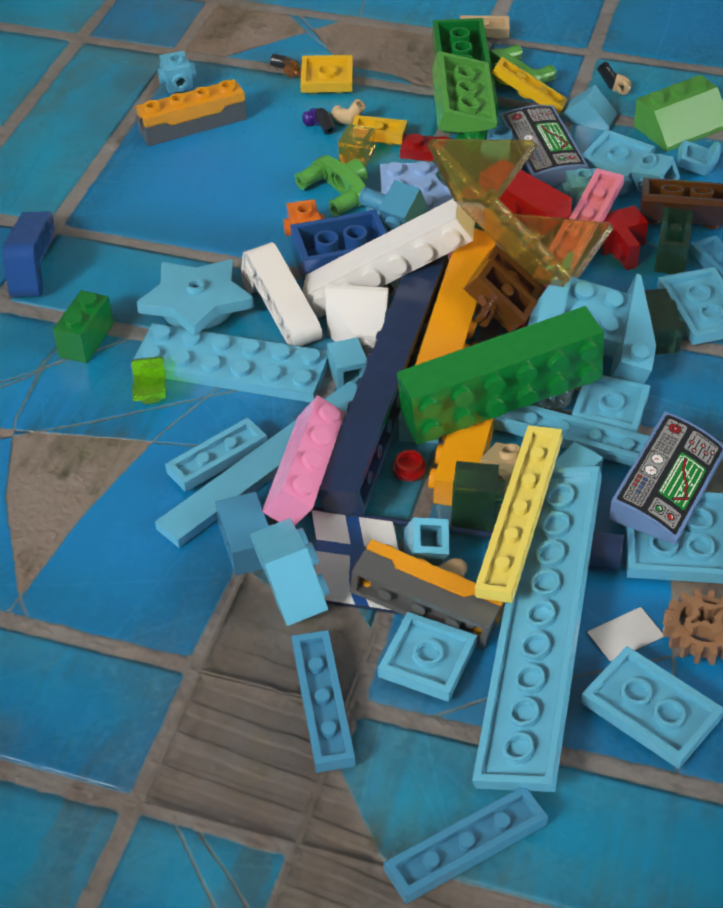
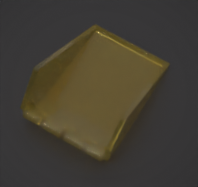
M432 139L428 144L454 201L514 262L539 284L564 287L572 277L579 278L613 230V226L609 222L513 214L497 198L502 196L536 149L537 144L533 140Z

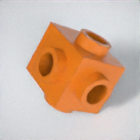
M315 199L286 203L287 219H283L285 236H291L290 225L325 219L324 214H319Z

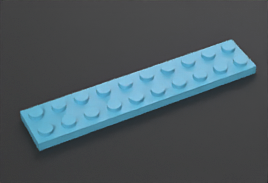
M599 466L554 468L513 603L505 602L472 778L476 789L516 790L522 787L527 788L529 791L555 792L602 478Z

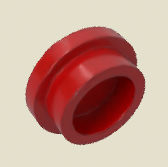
M405 450L400 452L394 459L392 472L395 477L402 481H416L424 476L426 463L418 452Z

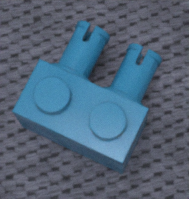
M396 180L393 181L387 194L364 187L359 194L360 205L367 206L366 211L377 210L382 224H385L389 231L429 211L420 188Z

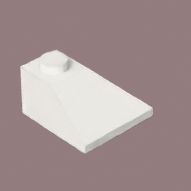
M326 284L327 335L335 342L358 337L367 358L375 346L376 334L378 331H381L384 324L385 312L389 308V288Z

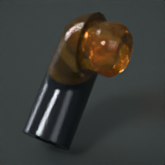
M275 53L271 56V66L282 68L283 73L287 77L293 78L296 76V72L300 69V65L296 60Z

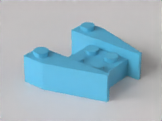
M571 254L538 299V303L527 318L524 327L586 306L604 332L603 355L613 357L610 377L644 384L652 372L656 342L641 275L636 274L627 293L572 277L576 255Z

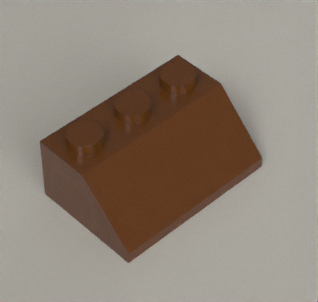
M643 177L639 211L649 224H660L662 221L673 222V224L682 227L690 226L691 224H702L705 228L717 229L723 226V183Z

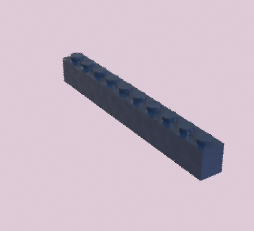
M447 254L402 276L399 286L394 289L392 304L385 312L381 331H378L376 334L373 351L367 356L363 376L358 378L354 398L348 403L346 418L343 425H341L317 494L321 499L325 512L365 514L399 423L401 404L397 372L415 365L449 262Z

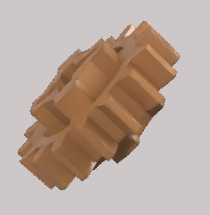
M694 589L693 597H689L686 593L682 592L680 593L679 601L671 599L668 610H665L662 623L664 624L663 636L670 637L668 645L670 649L680 647V657L684 658L691 654L694 656L695 664H699L701 658H707L710 665H715L716 657L718 656L723 660V597L720 599L715 598L713 590H710L707 596H702L699 589ZM682 617L685 618L684 625L680 624Z

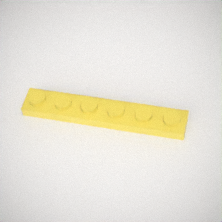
M528 425L474 588L476 598L513 603L562 444V429Z

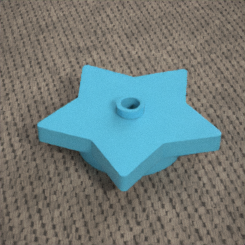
M228 259L200 267L167 262L161 263L160 284L137 301V309L140 314L163 316L169 324L185 328L190 334L197 335L202 329H208L221 324L233 312L252 309L254 304L253 296L233 282V260Z

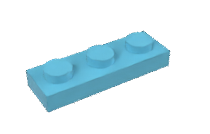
M247 417L166 463V472L187 492L240 461L268 440L267 435Z

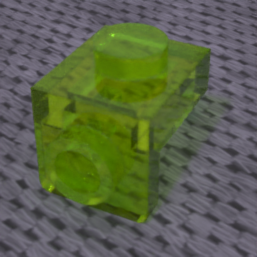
M158 356L133 359L131 363L134 379L132 384L133 401H141L143 404H154L166 398L167 379L164 358Z

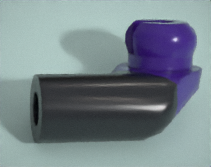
M312 108L302 114V120L306 126L312 124L314 126L320 125L325 135H330L336 131L329 113L324 108Z

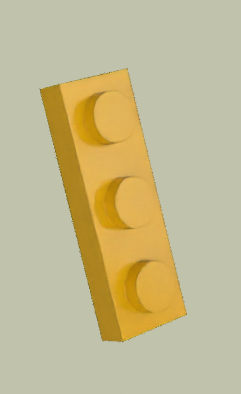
M503 57L500 58L491 73L501 84L510 85L518 90L519 95L527 100L532 99L540 105H553L558 115L568 100Z

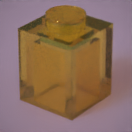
M349 124L338 141L339 161L345 164L356 158L366 168L375 152V128Z

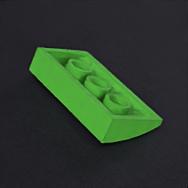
M438 51L432 67L438 130L448 132H479L496 128L497 116L489 62Z

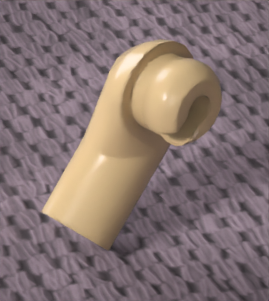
M355 99L348 109L340 108V105H337L332 109L331 119L336 124L352 125L355 115H361L366 105L359 99Z

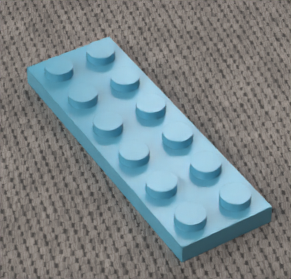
M152 323L131 363L133 374L311 403L317 396L327 371L328 354L326 350L205 331L192 335L185 328Z

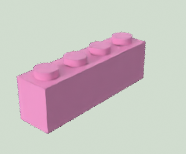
M317 395L297 417L262 510L264 514L278 522L290 518L294 526H296L313 509L346 412Z

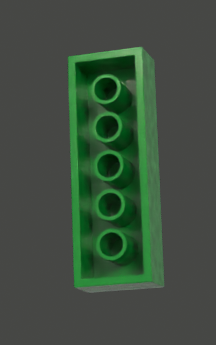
M483 18L433 20L432 49L434 61L438 51L489 62L496 116L498 118V99L494 77L491 74L492 66ZM443 131L444 133L458 134V132Z
M583 306L398 371L397 380L402 418L416 444L419 445L427 441L436 440L449 433L467 429L474 424L488 419L500 417L513 410L530 406L549 397L561 395L574 388L591 384L602 379L604 332L587 307Z

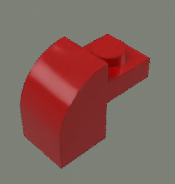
M635 205L612 211L606 216L602 225L601 254L604 256L613 253L614 258L620 261L626 271L637 268L640 246L645 245L648 221Z

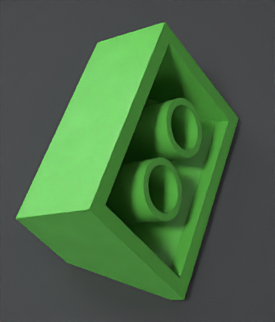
M702 75L694 76L637 98L633 126L668 152L678 148L683 140L694 142L723 130V100L717 86Z

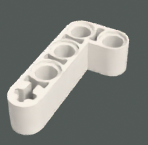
M271 242L243 252L241 266L243 284L249 294L259 292L286 343L302 347L321 340L322 329L320 323L276 245Z

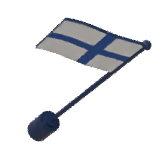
M313 506V509L307 515L313 517L316 535V554L319 563L315 565L316 575L322 573L330 594L324 596L326 603L400 614L350 592L352 569L371 539L382 544L391 545L399 550L394 525L407 526L411 520L370 514L356 515L325 512L324 508ZM449 525V533L491 538L493 531ZM594 531L589 566L620 571L625 535Z

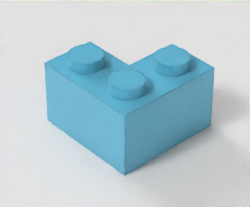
M289 518L249 534L260 565L269 581L277 606L287 626L329 610L324 596L330 594L322 573L316 575L313 565L318 564L319 560L303 528L296 529Z

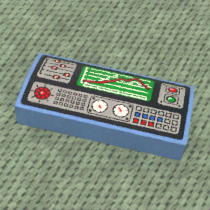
M553 105L526 106L500 114L503 126L512 129V146L528 174L553 187L565 181L566 171L580 168L589 169Z
M665 411L611 500L609 520L676 545L723 459V445L700 427Z

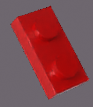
M405 134L400 148V158L431 162L454 161L456 139L446 136L432 137L420 134Z

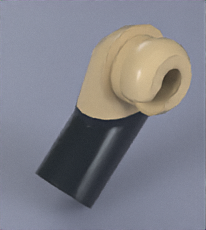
M608 62L598 66L597 71L610 90L617 91L620 95H627L630 92L632 84L626 76L615 73Z

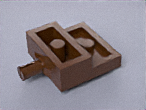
M496 245L489 250L463 289L483 307L476 317L477 323L481 321L480 326H488L490 320L494 317L504 328L512 332L526 322L538 303L536 298L542 287Z

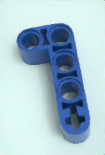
M52 211L22 212L4 243L3 260L10 297L42 296L43 277L41 261L55 231Z

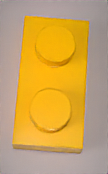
M355 115L350 128V139L362 142L372 141L389 145H401L404 135L408 130V120Z

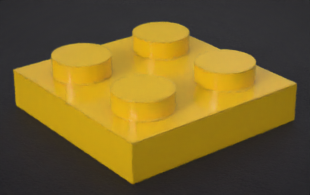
M353 55L302 56L301 93L318 94L320 92H334L341 94L352 92Z

